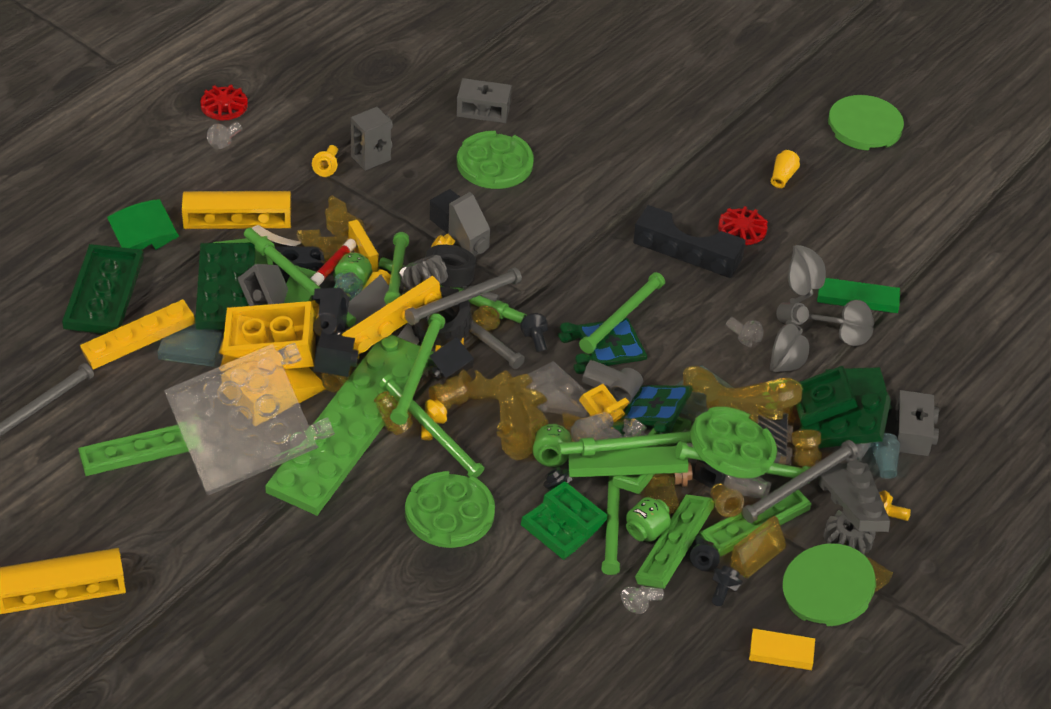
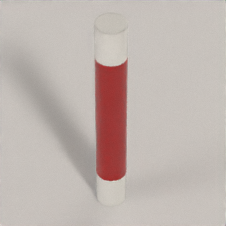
M348 239L310 279L319 286L335 269L341 258L355 249L357 246L356 241Z

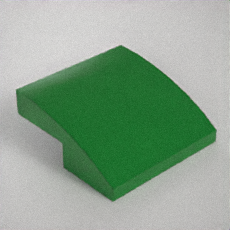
M160 199L134 204L107 217L122 248L142 250L152 244L157 250L179 237Z
M564 481L544 495L541 505L522 517L521 526L564 560L580 548L603 525L608 515Z

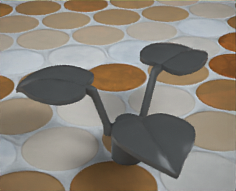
M793 245L792 259L788 269V283L791 290L801 296L791 298L790 302H782L777 308L778 320L786 325L779 330L774 342L770 363V371L772 372L792 371L801 368L805 364L809 355V342L805 336L801 335L803 329L798 325L803 324L807 319L841 323L839 338L850 346L864 344L870 339L874 330L872 312L869 306L861 300H851L843 308L842 318L809 314L808 308L804 304L799 303L811 297L813 289L821 288L826 278V268L822 258L815 251L804 246Z

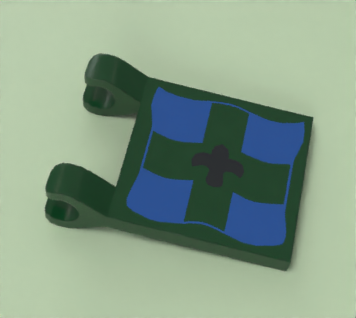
M624 318L596 345V349L589 355L584 353L577 354L575 357L577 364H574L573 368L577 374H584L590 360L610 366L647 360L648 356L629 319ZM605 321L581 325L569 322L562 323L560 326L562 333H559V339L563 343H569L578 337L581 339L586 336L589 337Z
M642 385L627 407L625 415L612 425L613 431H618L616 438L630 437L632 425H654L655 432H660V434L672 433L673 426L693 391L692 386Z

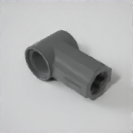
M590 360L583 374L582 382L593 387L604 384L617 402L626 397L629 401L628 404H630L643 384V377L632 368H624L619 371Z

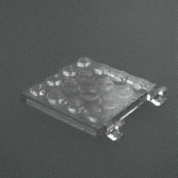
M295 343L289 344L277 351L274 345L271 344L164 390L208 496L317 449L318 446L315 440L325 439L335 434L328 418H324L310 426L306 421L282 366L284 364H294L302 360Z

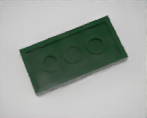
M200 243L195 317L196 330L225 329L227 308L249 306L237 278L255 265L256 249L253 243Z
M89 244L62 320L63 329L106 334L121 327L144 259L143 250Z

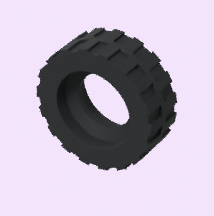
M450 286L440 287L442 298L459 292L458 289L450 288ZM469 300L447 308L454 312L455 317L451 322L444 324V327L439 330L433 346L440 345L442 347L456 337L462 341V338L469 334L468 331L472 327ZM427 317L419 319L417 324L411 325L415 337H418L420 342H423L429 327Z

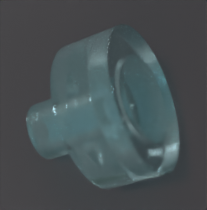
M353 272L339 273L335 277L336 283L334 288H342L349 296V301L363 289V281Z

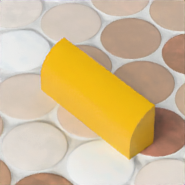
M184 191L182 200L183 228L247 229L257 225L263 228H291V191Z
M119 548L0 567V614L126 593Z

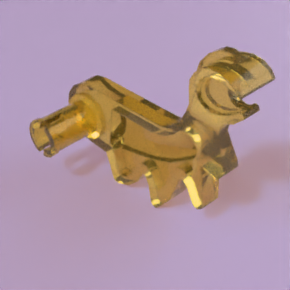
M690 366L683 372V386L689 385L693 388L692 392L704 393L708 410L712 407L735 408L750 414L749 419L757 424L758 414L765 418L780 420L783 419L784 413L787 414V424L789 421L793 422L794 405L798 404L802 399V385L792 378H780L740 388H727L718 383L713 373L702 367Z
M464 369L461 370L458 375V391L464 397L475 400L482 398L499 400L500 424L497 429L500 431H497V435L501 438L502 448L514 460L527 458L533 452L535 432L549 423L542 411L536 408L538 405L547 402L546 396L535 389L525 388L533 382V379L528 374L512 378V375L505 370L493 379H486L476 370V378L470 382L472 377Z

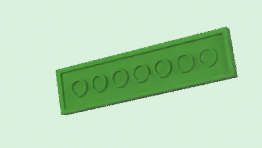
M392 334L375 343L265 485L266 493L318 516L390 419L392 410L396 409L399 401L388 390H383L379 386L380 381L386 375L392 374L396 378L395 382L404 390L421 346ZM428 358L427 363H426V365H425L424 371H425L426 367L429 366V358Z

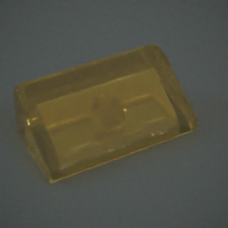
M776 516L769 518L734 546L730 566L743 577L749 578L785 549V539Z

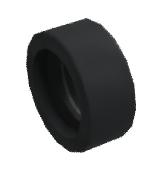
M445 244L430 247L426 251L425 257L438 255L445 262L448 278L440 286H450L451 288L464 287L473 281L476 258L468 250Z

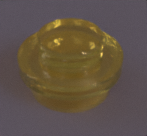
M480 306L473 314V320L485 330L496 329L500 324V314L493 307Z

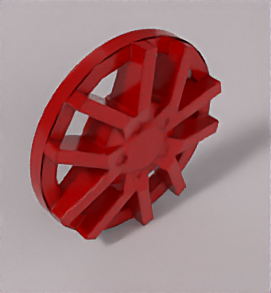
M214 85L211 90L204 91L200 106L202 112L212 119L231 120L241 116L247 110L248 98L241 88H233V85L228 87H216Z
M744 206L743 209L728 208L727 212L721 214L718 229L719 232L723 231L734 236L739 235L740 238L746 239L745 245H752L765 238L768 221L758 214V210H748L747 206Z

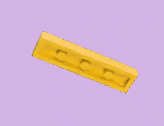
M434 276L429 277L344 332L342 336L355 338L354 349L359 350L358 355L367 351L372 345L390 336L395 330L408 323L405 318L406 309L411 307L416 309L442 299L439 281Z
M182 299L100 337L94 338L80 345L94 370L195 324V317Z

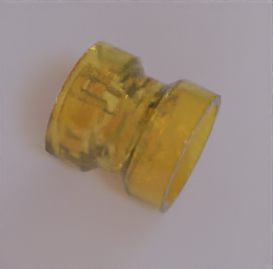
M458 376L448 378L444 384L437 383L429 387L430 399L440 401L447 410L453 404L460 405L468 400L466 387Z
M799 430L792 433V444L795 446L793 463L795 465L814 466L822 460V452L818 449V445L821 443V433L819 431Z

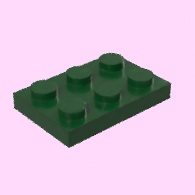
M888 392L855 395L858 407L803 427L801 423L796 441L799 449L842 446V443L847 440H851L855 444L882 442L891 401Z

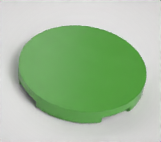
M853 95L838 100L831 107L828 124L839 141L861 150H869L870 147L885 146L888 148L900 139L904 126L903 117L897 108L883 99L868 95Z
M485 131L474 134L463 141L457 153V168L465 179L475 185L484 188L502 189L518 185L528 178L533 169L534 157L530 146L520 137L496 134V131Z
M730 407L709 408L707 412L696 417L690 431L691 442L698 455L714 469L737 478H756L769 471L777 456V445L767 428L763 429L756 422L749 419L750 414Z
M449 471L433 473L420 479L412 486L405 503V518L412 532L423 541L439 547L455 548L472 544L489 531L494 520L495 502L488 487L473 476L469 478L462 475L449 474Z
M822 544L803 551L789 564L783 578V592L791 611L803 621L823 623L826 626L841 625L860 616L869 607L868 604L876 588L874 569L868 558L855 548L842 544Z

